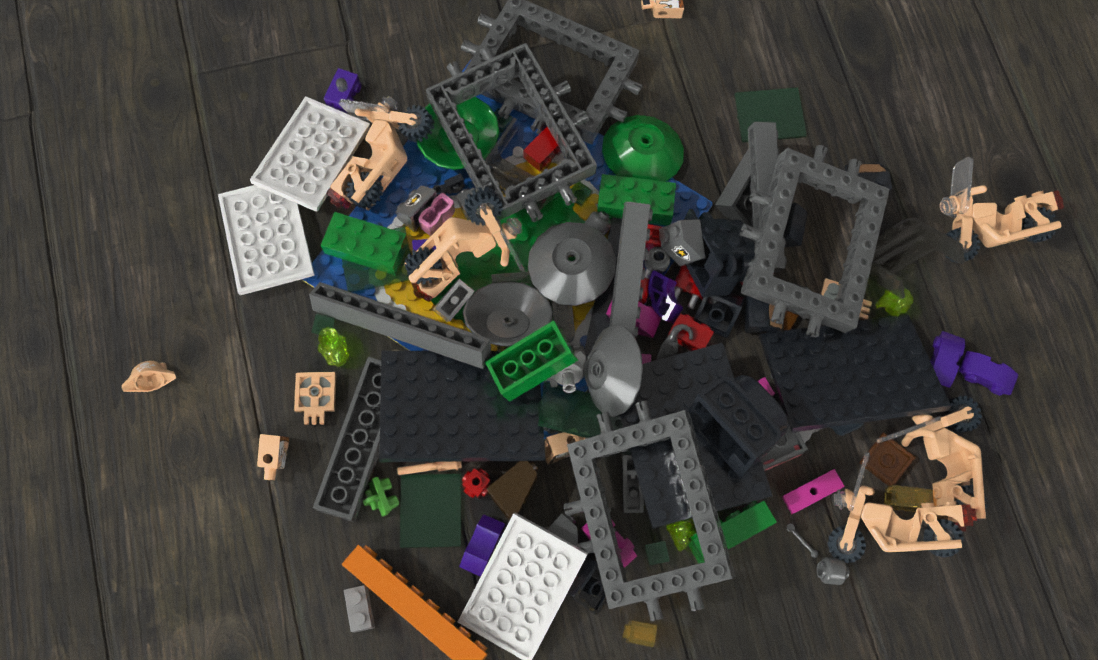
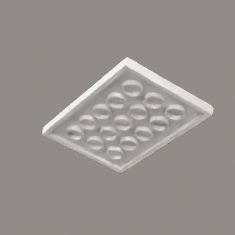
M305 96L250 181L256 186L318 212L332 190L330 186L346 167L369 131L370 123Z
M256 185L218 194L239 295L315 276L298 203Z
M514 513L458 623L520 659L532 660L588 553L523 516Z

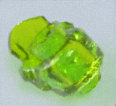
M893 288L886 290L875 306L877 308L886 307L885 309L890 315L898 317L900 313H906L910 309L914 300L910 291L906 288Z
M323 328L318 336V341L320 342L317 347L318 352L326 359L328 365L341 366L345 364L349 357L346 338L343 335H338L337 330L333 328Z
M693 518L666 526L678 551L684 550L689 544L688 538L697 533Z

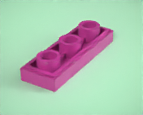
M835 469L787 493L782 496V499L792 515L845 486ZM810 489L815 491V495L810 493Z

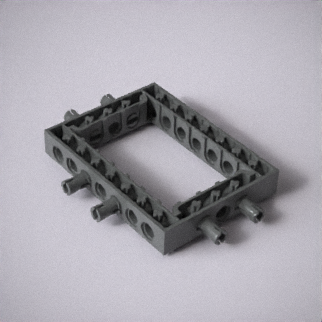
M508 0L496 19L481 13L477 23L490 29L481 45H476L465 39L461 46L462 51L474 55L466 67V71L485 62L480 54V50L485 48L487 51L486 46H490L495 57L500 55L504 48H507L511 36L515 35L517 25H520L527 31L531 30L540 34L543 38L546 37L557 42L558 45L562 44L573 49L574 52L578 51L587 55L590 59L594 58L603 62L606 66H611L585 111L589 122L575 127L582 140L591 145L608 116L622 123L624 122L628 112L614 107L621 91L625 89L638 95L642 88V84L628 79L637 64L640 50L527 0ZM512 79L482 93V95L503 104L498 111L500 117H503L505 114L504 119H508L511 111L515 109L535 119L530 127L533 132L538 129L537 134L542 132L546 123L523 83ZM560 101L569 117L582 112V110Z
M526 43L496 57L490 46H486L487 51L485 48L480 50V54L485 62L462 72L456 61L452 62L454 66L449 63L447 69L452 77L427 88V99L477 191H479V187H482V190L488 187L489 190L492 188L497 192L503 205V211H500L501 216H497V221L526 208L532 222H536V218L540 220L543 217L536 205L537 202L560 192L567 206L571 205L570 201L573 204L577 201V198L574 196L570 186L596 174L597 164L575 128L585 122H589V119L584 110L574 116H568L558 97L571 92L570 85L565 80L552 87ZM519 76L566 160L561 161V164L549 170L545 169L541 174L532 178L528 177L526 181L516 186H509L505 191L504 197L499 188L498 181H495L491 174L490 166L486 165L482 158L481 150L477 149L472 134H469L466 129L464 119L460 118L456 105Z
M823 145L816 146L813 158L789 148L778 155L768 194L754 189L749 198V201L764 206L759 227L756 229L744 224L741 228L743 232H740V236L755 241V257L752 259L746 272L741 293L775 306L771 321L777 324H783L786 311L810 319L806 334L809 336L811 333V337H819L821 324L844 333L857 328L890 190L859 177L858 174L862 164L860 160L858 163L857 159L849 160L847 172L824 163L828 148ZM797 182H803L813 186L816 190L820 189L828 192L833 197L838 196L848 200V203L856 204L860 201L859 210L855 214L857 217L855 226L851 231V242L847 247L846 262L843 264L842 279L838 283L840 285L838 295L835 300L773 277Z
M642 401L635 404L640 419L639 424L613 430L609 412H605L602 415H596L601 429L600 435L567 444L581 498L578 501L565 503L564 509L573 508L565 511L566 516L580 512L585 513L591 541L574 545L580 549L583 548L588 554L595 553L609 609L644 601L648 607L650 621L664 618L658 600L660 596L684 591L687 592L691 611L704 609L699 591L701 586L733 579L736 575L690 413L683 410L654 419L651 416L648 401ZM671 438L705 562L628 582L626 577L627 569H624L620 554L622 550L618 547L615 535L617 531L616 528H613L610 516L611 508H608L604 493L606 489L602 485L599 474L601 470L597 466L595 458L609 457V455L619 452H626L629 448L647 446V444Z

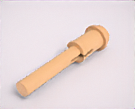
M432 462L398 467L397 469L398 475L432 470L440 472L456 469L458 471L459 468H462V462Z

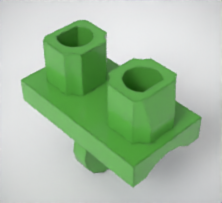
M378 477L373 478L372 482L369 483L371 490L365 492L367 499L363 500L364 506L371 505L372 510L379 508L381 516L384 517L399 505V501L395 495L386 498L384 492L392 488L389 478L380 480Z

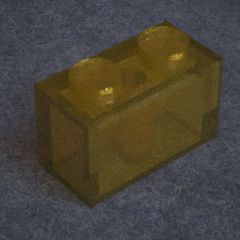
M891 485L885 488V505H889L895 510L916 512L917 508H922L921 503H933V490L898 485Z
M630 621L628 625L624 626L623 638H626L625 643L649 648L654 647L657 625Z

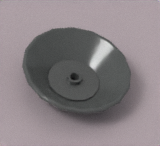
M566 222L550 227L537 237L529 252L528 271L533 285L544 297L557 304L578 306L594 301L608 289L615 276L616 257L611 243L599 230L585 223ZM569 257H574L575 260H574V261H569L568 258H569Z
M506 281L491 283L478 289L467 300L463 315L465 324L472 333L491 339V344L509 347L550 323L553 312L549 300L538 289L525 283Z
M612 325L604 329L595 339L585 362V380L593 403L602 413L609 412V416L612 417L623 414L635 402L642 381L643 364L641 350L635 336L626 327Z

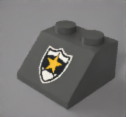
M422 185L418 189H414L410 193L409 198L398 205L396 209L398 220L415 232L420 227V214L426 208L431 207L433 200L437 197L436 191L433 188Z
M680 220L659 229L661 248L679 266L705 258L700 220Z

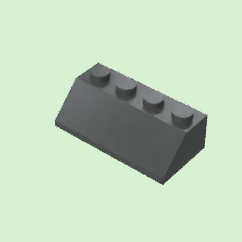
M748 148L715 205L725 217L731 220H741L752 227L753 209L752 202L749 201L752 192Z

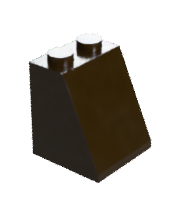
M520 461L487 488L488 495L509 521L514 513L521 514L538 480V468L532 461Z

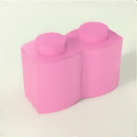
M444 193L439 194L433 200L431 207L426 208L420 214V228L432 236L447 219L453 216L455 212L454 201Z

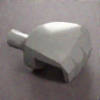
M570 344L578 361L553 375L556 382L563 385V391L566 393L574 392L576 389L575 384L585 376L584 369L587 354L583 346Z

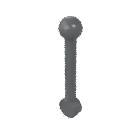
M790 523L786 526L787 531L792 532L811 552L813 558L819 556L818 551L813 550L800 536L793 524Z

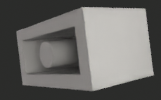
M460 279L456 280L432 310L446 322H449L475 291Z
M363 585L344 590L350 631L356 633L375 628L368 587Z

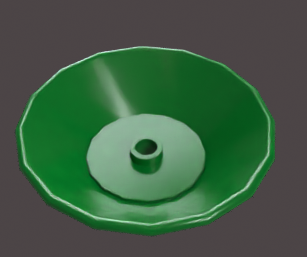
M475 96L456 105V110L460 118L464 119L465 127L469 134H472L477 149L481 150L482 158L486 160L497 144L500 133L498 120L490 106ZM429 103L425 109L432 115L435 127L430 129L432 131L431 135L427 134L429 138L425 139L423 137L422 142L417 140L419 149L425 158L439 167L452 170L465 169Z
M635 115L626 117L623 123L617 121L610 126L603 137L602 153L607 166L616 176L666 182L677 174L683 164L684 148L679 135L667 123L655 117Z

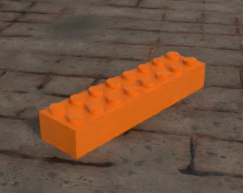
M357 545L341 564L452 660H484L488 656V653L485 652L487 647L479 640L472 641L469 638L472 635L462 626L457 628L454 625L455 620L444 612L442 615L438 612L440 607L430 599L424 600L422 598L423 592L413 585L410 588L407 585L408 580L398 572L394 574L391 571L393 567L382 558L377 560L378 554L370 547Z

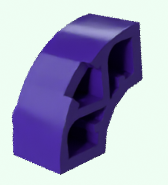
M653 270L648 287L652 301L651 305L662 319L674 324L683 309L675 297L677 282Z
M942 331L941 335L936 336L934 339V352L930 362L941 385L950 388L959 369L957 362L964 353L965 339Z
M967 351L959 369L965 380L970 383L983 385L996 395H1011L1018 374L1004 363L996 364L990 361L991 357Z
M483 514L464 552L459 567L481 577L504 533L505 524Z

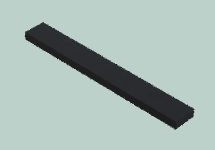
M612 218L608 241L612 245L617 265L622 219ZM615 276L608 289L595 299L585 344L587 356L595 339L604 329L609 327L610 318L606 313L613 298Z

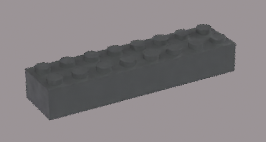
M371 357L367 358L313 506L319 512L354 523L359 514L380 453L381 360Z

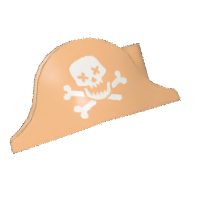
M145 361L134 367L130 377L122 384V389L124 392H149L163 387L176 379L173 371L167 370L166 363Z

